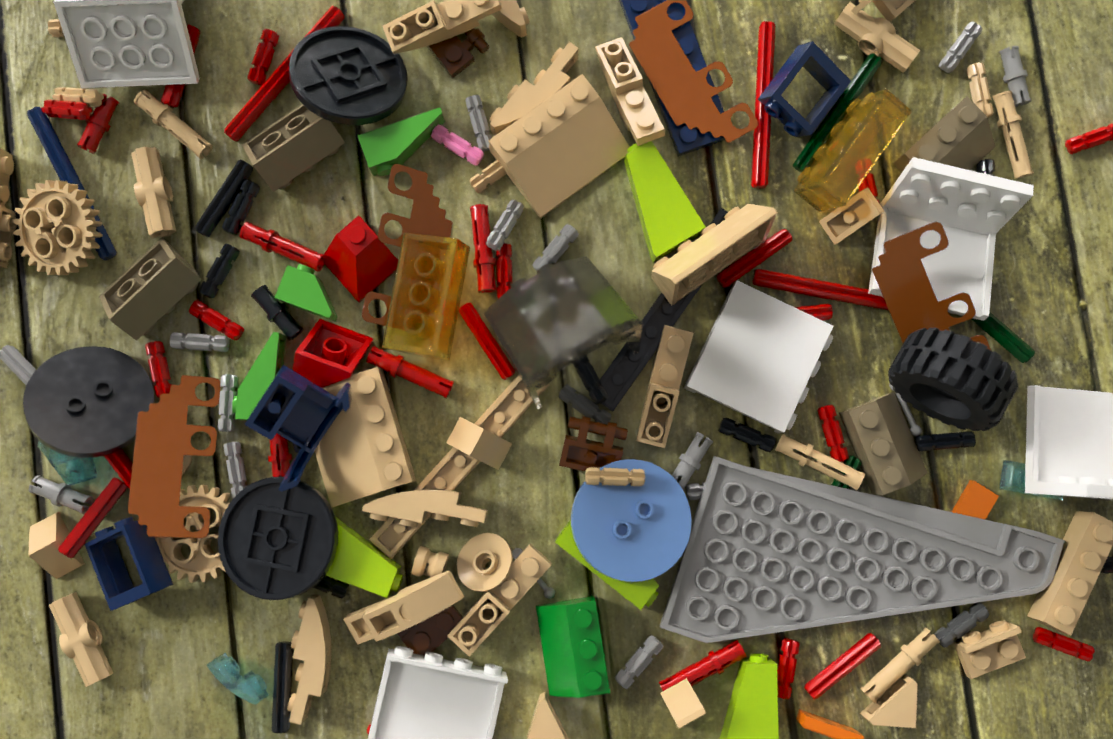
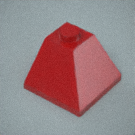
M359 215L336 234L324 253L326 255L325 265L359 303L368 292L375 290L401 266L400 261L379 240L378 236Z
M319 319L295 351L293 371L321 388L350 378L372 345L374 338Z

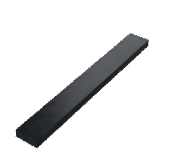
M721 208L710 224L715 223L717 226L725 220L724 216L728 212ZM701 286L672 306L662 293L659 295L601 377V386L605 388L608 394V399L601 403L612 412L615 410L658 349L664 325L672 327L675 325Z

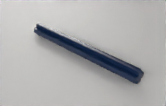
M40 107L28 110L27 116L60 181L77 184L78 190H85L46 113H43ZM98 215L94 217L95 221H101ZM103 224L96 227V231L103 234L102 237L95 238V242L100 246V249H96L99 257L104 261L115 257L117 251Z

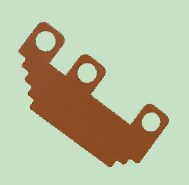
M666 0L638 15L635 18L638 28L633 30L636 38L629 43V46L676 126L685 123L690 130L697 127L702 134L709 131L714 138L723 136L727 143L734 141L757 127L758 121L746 103H739L720 114L711 97L732 85L733 79L720 61H715L695 72L672 33V30L693 18V11L686 0ZM680 3L684 6L685 15L682 19L672 20L668 16L667 8L670 4ZM718 69L724 73L725 81L721 86L713 87L708 84L706 76L710 70ZM737 111L746 112L750 118L748 126L743 129L734 127L731 122L732 115Z
M395 164L391 168L388 190L393 194L414 200L411 216L409 219L392 213H384L378 230V238L381 242L404 248L395 296L368 292L364 299L362 318L366 322L412 332L414 331L415 323L422 324L426 315L432 317L435 315L453 222L445 219L446 210L439 208L440 199L433 196L434 187L426 182L428 174L400 164ZM406 172L411 176L412 185L408 190L403 191L396 187L394 178L397 173ZM390 220L398 221L402 226V234L397 239H390L385 234V224ZM374 299H380L386 304V313L381 318H374L368 311L369 303Z
M939 222L930 223L884 242L886 252L878 257L880 265L872 269L903 343L909 334L919 329L938 328L940 331L949 330L948 327L972 319L976 314L970 295L967 293H960L938 302L921 259L946 249L949 244L944 228ZM934 230L940 234V243L931 249L924 248L920 243L921 235L926 231ZM957 300L964 301L968 305L967 313L959 318L952 317L948 313L949 305ZM984 335L970 337V340L986 345L987 349L991 351Z
M182 375L179 385H171L169 394L160 395L159 403H150L148 412H138L128 513L139 516L138 523L147 526V535L149 537L204 538L209 533V509L206 507L179 506L184 455L211 456L216 450L217 431L214 427L186 424L188 405L215 407L219 404L221 383L217 378ZM201 383L211 384L215 389L214 397L208 401L198 399L195 395L196 387ZM199 431L206 432L211 438L209 447L204 450L195 449L191 445V437L194 433ZM189 513H199L204 519L203 527L197 532H190L183 525L184 518Z

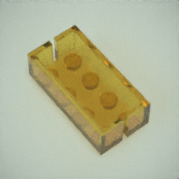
M883 89L876 93L871 92L862 99H855L846 109L848 115L843 122L840 121L831 130L830 135L832 137L828 143L823 144L814 154L813 158L816 160L811 167L804 169L797 178L799 183L793 191L818 212L843 207L848 203L912 112L888 89Z

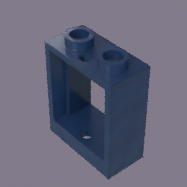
M812 41L796 47L758 100L764 105V110L770 116L777 118L784 125L783 128L788 134L794 137L812 135L851 80ZM802 67L826 90L805 119L781 96Z
M128 517L114 523L115 529L111 526L95 532L96 538L84 544L110 611L173 585L155 537H149L147 535V526L140 525L138 520H133V517ZM125 537L143 583L136 587L133 586L116 540Z

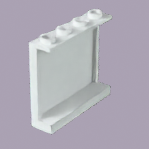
M737 280L731 286L684 389L692 393H700L775 429L774 432L784 433L786 429L790 430L797 417V414L794 413L798 403L802 404L808 394L809 388L806 385L810 376L815 377L821 366V362L818 359L822 350L826 351L833 340V335L830 334L833 325Z
M396 646L395 650L388 649L368 739H492L504 684L508 682L507 674L505 671H502V667L494 664H485L484 667L473 665L472 661L464 658H455L454 662L444 660L442 655L433 652H426L424 656L414 654L412 649L402 646Z

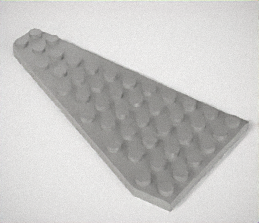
M713 456L691 525L690 538L682 554L662 616L660 628L704 643L1036 594L1046 589L1052 582L1064 540L1026 528L747 467Z

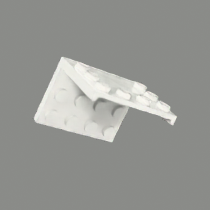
M184 0L53 1L81 88L197 84L200 80L181 5Z
M913 157L880 203L884 212L878 216L872 269L880 265L878 257L886 252L884 242L930 223L939 222L944 228L949 244L946 249L921 259L937 301L939 302L960 293H967L970 295L976 310L973 318L984 321L989 317L996 233L1033 196L1034 185ZM934 230L926 231L920 237L921 245L927 249L936 247L941 240L940 234ZM871 269L868 293L883 297ZM961 300L952 302L948 307L949 313L964 316L968 311V305Z
M1038 385L1027 386L1025 493L1113 499V393L1041 387Z

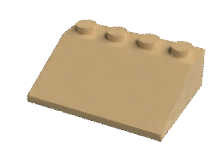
M583 74L488 140L490 153L504 167L506 174L540 219L623 160L629 148L628 143L602 99Z
M747 204L741 209L738 206L733 208L724 216L725 220L717 226L715 223L710 224L700 233L702 235L694 242L691 240L684 242L677 249V254L670 259L666 256L653 265L654 270H652L651 279L671 306L764 242L775 220L777 211L772 207Z
M379 367L353 374L350 378L322 387V389L336 396L340 389L348 382L351 384L352 397L351 405L347 412L342 409L315 449L331 508L417 481L384 371Z

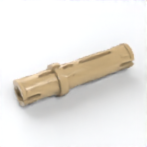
M146 89L136 95L134 103L149 114L157 126H162L197 155L198 158L204 159V156L207 157L213 145L172 112L173 109L169 105L159 102Z
M1012 91L998 93L992 97L999 117L997 125L998 128H1002L1014 179L1032 175L1034 172L1032 171L1019 123L1022 121V118L1016 112Z
M782 434L775 451H779L799 461L798 465L802 467L807 465L855 490L859 489L865 473H861L813 449L814 446L809 443L806 446ZM793 449H796V450H798V451H800V452H802V453H804V454H806V455H808V456H805V455H803V454H801V453H799V452H797V451H795V450H793ZM822 463H825V464H827V465H829V466H831V467H833V468H835V469H837V470H839V471L845 473L846 475H844V474H842V473H840V472H838V471H836V470H834V469H832V468H830V467H827V466L823 465Z
M925 627L907 646L905 644L901 646V652L860 689L875 704L914 665L919 666L922 663L920 659L936 644H939L940 641L934 634L931 635V631Z

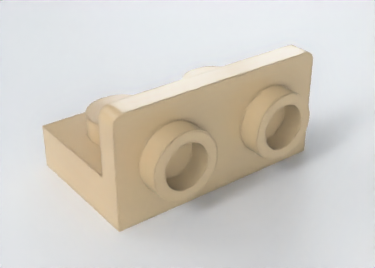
M1006 620L997 621L990 624V629L968 632L962 636V640L954 642L953 644L966 677L973 679L1025 659V653L1017 634L1022 633L1020 626L1009 623Z

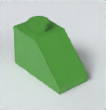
M298 264L297 268L287 265L274 298L282 303L336 322L338 316L321 279L314 275L315 270Z

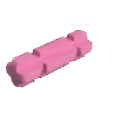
M437 125L432 131L431 136L434 141L439 144L444 143V147L463 159L466 157L467 161L477 166L484 157L482 150L476 146L471 147V143L453 132L449 133L447 128Z

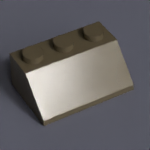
M966 96L893 164L903 172L911 159L915 157L971 170L996 147L988 117Z
M301 104L249 139L242 146L254 168L271 190L275 192L278 189L289 186L293 179L301 173L311 171L317 165V162L326 156L336 154L341 146L345 144V141L331 121L314 114Z
M162 237L99 296V299L109 320L137 341L142 335L149 334L161 317L170 314L175 309L179 300L185 295L191 294L197 288L201 278L176 249Z
M894 392L839 412L855 454L862 461L861 469L865 473L866 481L873 495H885L911 485L928 474Z

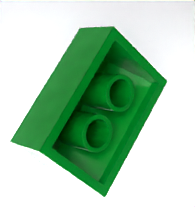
M590 596L536 605L549 695L581 698L610 693L595 597Z

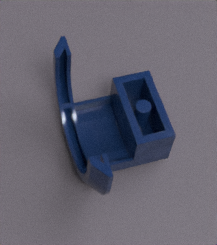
M282 365L244 425L271 441L276 433L301 447L290 465L279 491L297 486L308 461L342 409L345 412L349 409L352 401L350 383L347 382L334 396L285 365Z

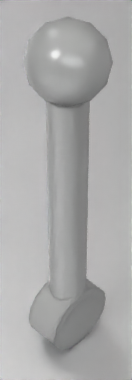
M889 382V386H890L891 390L894 391V390H893V386L890 385V382ZM896 393L911 426V434L919 436L922 428L916 425L907 403L901 398L899 393Z
M521 548L513 549V558L516 559L523 550ZM540 577L537 583L544 590V596L552 599L555 596V590L552 587H548Z

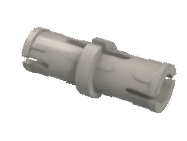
M1012 46L1011 50L1010 47L999 51V54L1001 55L1005 72L1003 81L1007 83L1008 89L1012 91L1015 107H1018V104L1021 106L1031 102L1025 79L1028 74L1027 70H1023L1019 46Z
M699 432L695 434L696 436L686 453L680 455L679 459L681 461L671 475L676 481L679 477H682L679 485L683 491L694 471L700 469V461L710 445L713 444V441L706 437L701 447H699L704 438V435Z
M41 475L35 476L32 482L41 485L42 488L29 485L30 493L51 500L53 505L59 507L64 505L81 514H85L90 507L80 502L92 505L94 501L92 496L72 490L71 486L66 483L58 484Z

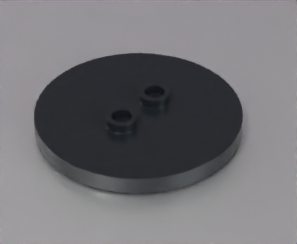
M335 26L314 31L296 45L289 63L290 84L299 101L314 114L339 124L365 125L378 122L390 116L402 103L407 88V70L399 53L394 54L389 43L381 37L359 28Z
M98 346L69 349L51 357L33 373L26 385L23 396L25 418L34 436L53 451L79 458H92L112 454L134 442L138 412H148L149 404L154 403L153 385L144 368L125 353Z
M270 477L258 480L240 491L224 512L218 533V549L222 565L230 579L241 590L254 597L265 600H283L304 594L324 578L333 563L338 546L336 517L326 498L316 488L301 480L296 487L284 491H279L284 477Z

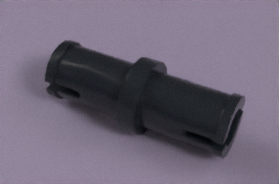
M262 285L252 293L251 297L266 312V318L270 323L274 322L289 341L302 333L304 329L289 314L286 304H281L274 298L275 296L266 285Z

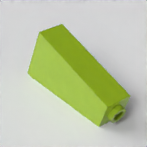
M650 141L639 146L635 143L629 147L624 164L649 255L654 263L678 249L684 242L693 240L701 235L700 233L706 226L654 143Z
M336 517L338 546L335 558L326 576L386 598L393 591L398 592L403 580V575L399 574L402 566L393 559H389L380 549Z
M571 520L555 539L557 545L640 610L644 605L649 607L657 598L659 593L656 590L659 585L654 578L639 582H626L612 579L595 570L584 559L576 546L572 534Z
M753 653L750 654V658L740 660L720 739H779L777 663L768 658L767 654Z

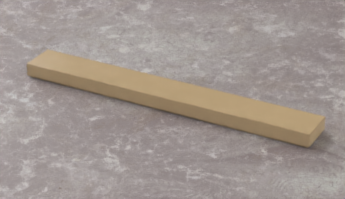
M527 365L474 424L502 438L550 384L532 367ZM453 447L414 491H454L480 461ZM432 512L427 513L426 521L431 517ZM389 517L369 540L389 559H393L425 522H418L417 527H410L399 524V518Z

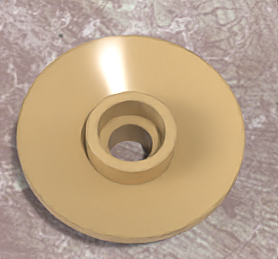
M482 533L474 536L463 546L457 559L459 579L467 588L476 592H487L497 588L510 573L513 562L512 550L507 541L497 534ZM492 561L491 566L486 569V564Z

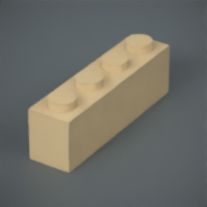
M1076 511L1063 538L1064 544L1054 578L1046 589L1037 594L1027 617L1055 631L1070 636L1113 546V522L1095 512Z

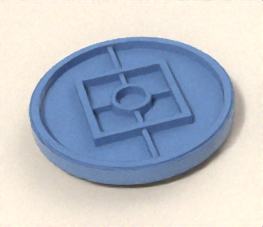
M619 460L599 468L600 470L604 468L628 469V471L643 469L645 472V483L643 486H631L630 484L626 486L602 485V483L588 485L584 481L576 494L571 512L572 534L578 550L595 570L612 579L639 582L660 576L679 560L690 538L692 525L691 510L682 487L667 471L643 460Z

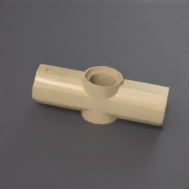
M849 2L834 25L857 40L859 48L865 54L874 53L904 73L920 50L897 35L894 25L888 20L881 17L874 19L863 10L854 15L851 10L856 5Z
M156 147L136 148L131 153L137 183L134 184V192L139 205L143 208L148 234L152 238L171 236L176 232L170 204L173 201V192L168 179L164 176L159 150Z
M77 592L49 604L50 610L62 633L59 637L61 649L67 657L73 658L85 686L88 687L114 674L101 647L103 642L101 630L94 621L89 620Z

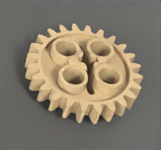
M45 180V184L36 183V189H27L29 198L20 197V201L24 205L23 208H15V211L20 214V219H13L12 221L19 225V229L13 231V234L20 235L21 238L15 245L25 248L21 253V257H30L28 265L37 266L38 272H46L47 275L78 273L79 267L88 266L86 259L95 258L91 249H100V246L95 242V238L103 236V234L96 231V227L101 226L102 222L95 221L94 218L100 211L90 208L94 203V199L85 198L87 191L78 190L77 184H70L68 181Z
M190 485L187 488V493L184 489L180 490L179 506L212 508L216 513V520L213 524H209V528L219 527L224 512L230 504L227 502L230 493H223L219 496L220 488L213 487L209 492L208 485H200L198 490L195 485ZM193 512L186 515V530L192 532L203 527L204 519L199 513ZM218 533L208 534L204 538H186L181 540H174L173 537L155 538L165 564L169 565V574L178 571L177 580L185 579L188 575L189 583L196 582L198 577H200L202 582L209 581L210 574L215 579L221 577V570L225 571L219 552L215 553L210 546L213 538L218 539ZM184 543L188 544L191 549L189 558H185L182 555L181 548Z

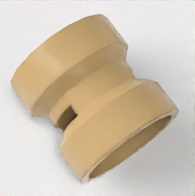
M420 546L411 574L418 577L426 575L431 578L444 573L449 554L441 551L434 553L429 548Z

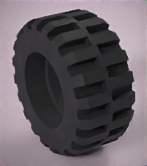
M922 328L909 334L888 371L889 382L893 386V390L899 393L905 402L912 404V407L947 425H954L959 429H970L976 432L980 430L987 431L1000 423L1018 388L1015 371L1012 370L1011 365L1007 361L1001 359L998 353L990 351L986 345L980 342L977 343L970 340V337L960 336L949 330L940 331L938 328H930L928 330Z

